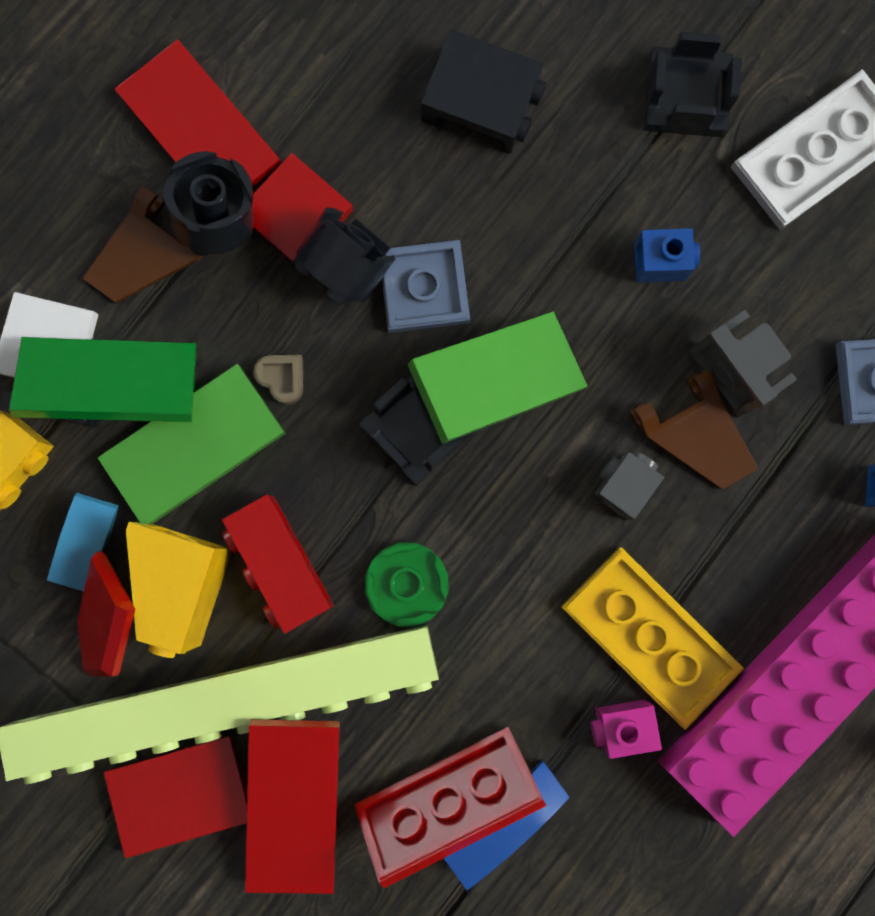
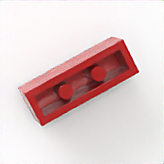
M267 494L222 519L227 530L222 532L223 537L230 550L234 554L240 552L247 567L243 569V574L250 587L254 591L260 589L267 602L263 610L274 629L281 627L285 634L334 606L274 496Z

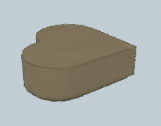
M269 355L262 357L256 362L253 370L254 378L261 386L270 389V393L276 401L289 405L294 404L300 399L303 393L302 355Z

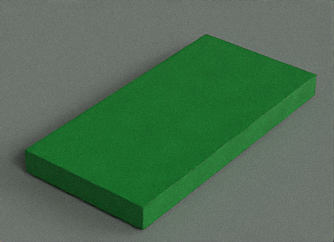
M21 337L9 407L12 418L192 422L197 356L196 343Z

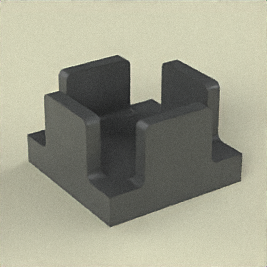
M746 310L721 325L688 351L703 372L706 370L711 372L715 379L718 393L736 417L764 406L778 396L779 392L797 380L793 373H790L771 385L767 382L766 376L791 358V354L769 324H761L740 340L732 335L730 331L750 317Z

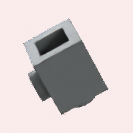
M629 452L621 456L620 459L613 456L599 474V477L604 481L593 496L625 520H633L638 516L665 477L656 471L658 465L642 453L637 452L634 456Z

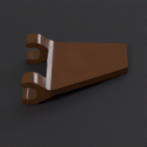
M142 186L134 197L128 215L86 272L83 279L114 302L120 303L199 261L203 256H197L192 253L190 248L150 221L160 212L165 201L145 186Z
M709 370L698 372L686 379L690 390L699 401L662 422H659L658 415L650 402L647 404L643 403L629 411L632 420L644 437L719 489H724L758 470L753 457L720 398L715 379Z

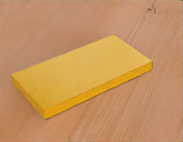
M619 547L561 606L684 730L744 670L622 547Z

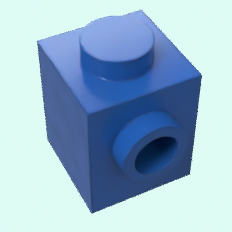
M693 228L642 230L634 242L636 283L685 281L694 272L695 268L699 266L700 246L698 242L693 240Z

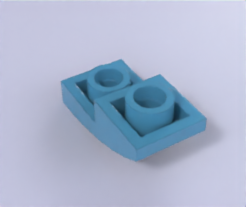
M76 493L59 537L47 581L84 591L90 559L96 552L104 551V548L109 543L119 505Z

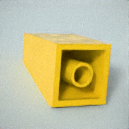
M128 522L126 538L132 600L135 608L136 640L149 644L148 651L150 653L166 658H174L176 653L185 654L187 651L201 646L232 551L228 547L155 524Z

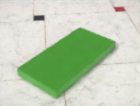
M554 312L414 358L407 364L442 444L588 387Z
M236 364L194 393L192 422L151 421L99 456L98 460L139 522L153 524L286 433L241 366Z

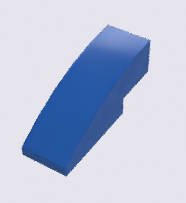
M543 760L533 767L530 773L546 804L544 808L444 858L467 891L522 846L570 798Z

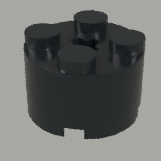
M202 151L184 156L170 169L171 174L166 183L164 182V201L173 233L182 244L190 248L192 253L197 256L225 253L237 248L251 237L254 225L252 183L247 171L239 162L230 158V161L219 158L214 152Z
M326 207L297 249V256L293 260V265L304 275L315 277L326 286L324 289L325 293L337 303L345 305L349 299L364 302L395 261V256H386L390 249L389 246L366 225L357 219H354L351 224L346 223L340 219L344 212L332 207Z

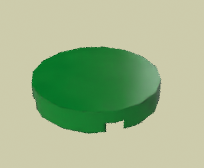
M396 543L383 549L372 560L365 576V594L372 610L383 620L399 627L418 626L431 620L443 607L448 595V574L442 560L431 549L417 543Z

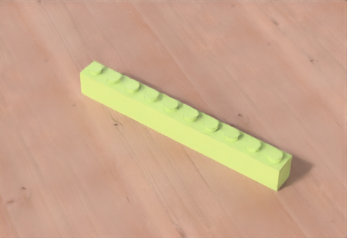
M423 625L11 722L0 727V752L5 779L10 781L23 778L24 784H32L52 777L51 771L65 767L67 774H74L93 768V761L109 757L110 764L121 763L136 758V751L152 747L153 754H159L174 750L179 747L178 741L193 737L195 744L206 743L221 738L220 731L237 727L238 734L248 733L251 719L269 720L279 717V720H301L306 718L305 711L321 707L323 714L333 713L348 708L347 701L363 697L365 704L376 703L389 699V691L406 688L407 694L429 690L432 688L431 681L439 680V674L428 626Z

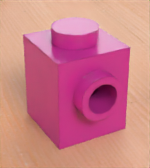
M643 699L595 708L597 720L591 721L593 740L596 748L602 747V750L609 759L662 750L655 708L647 700Z

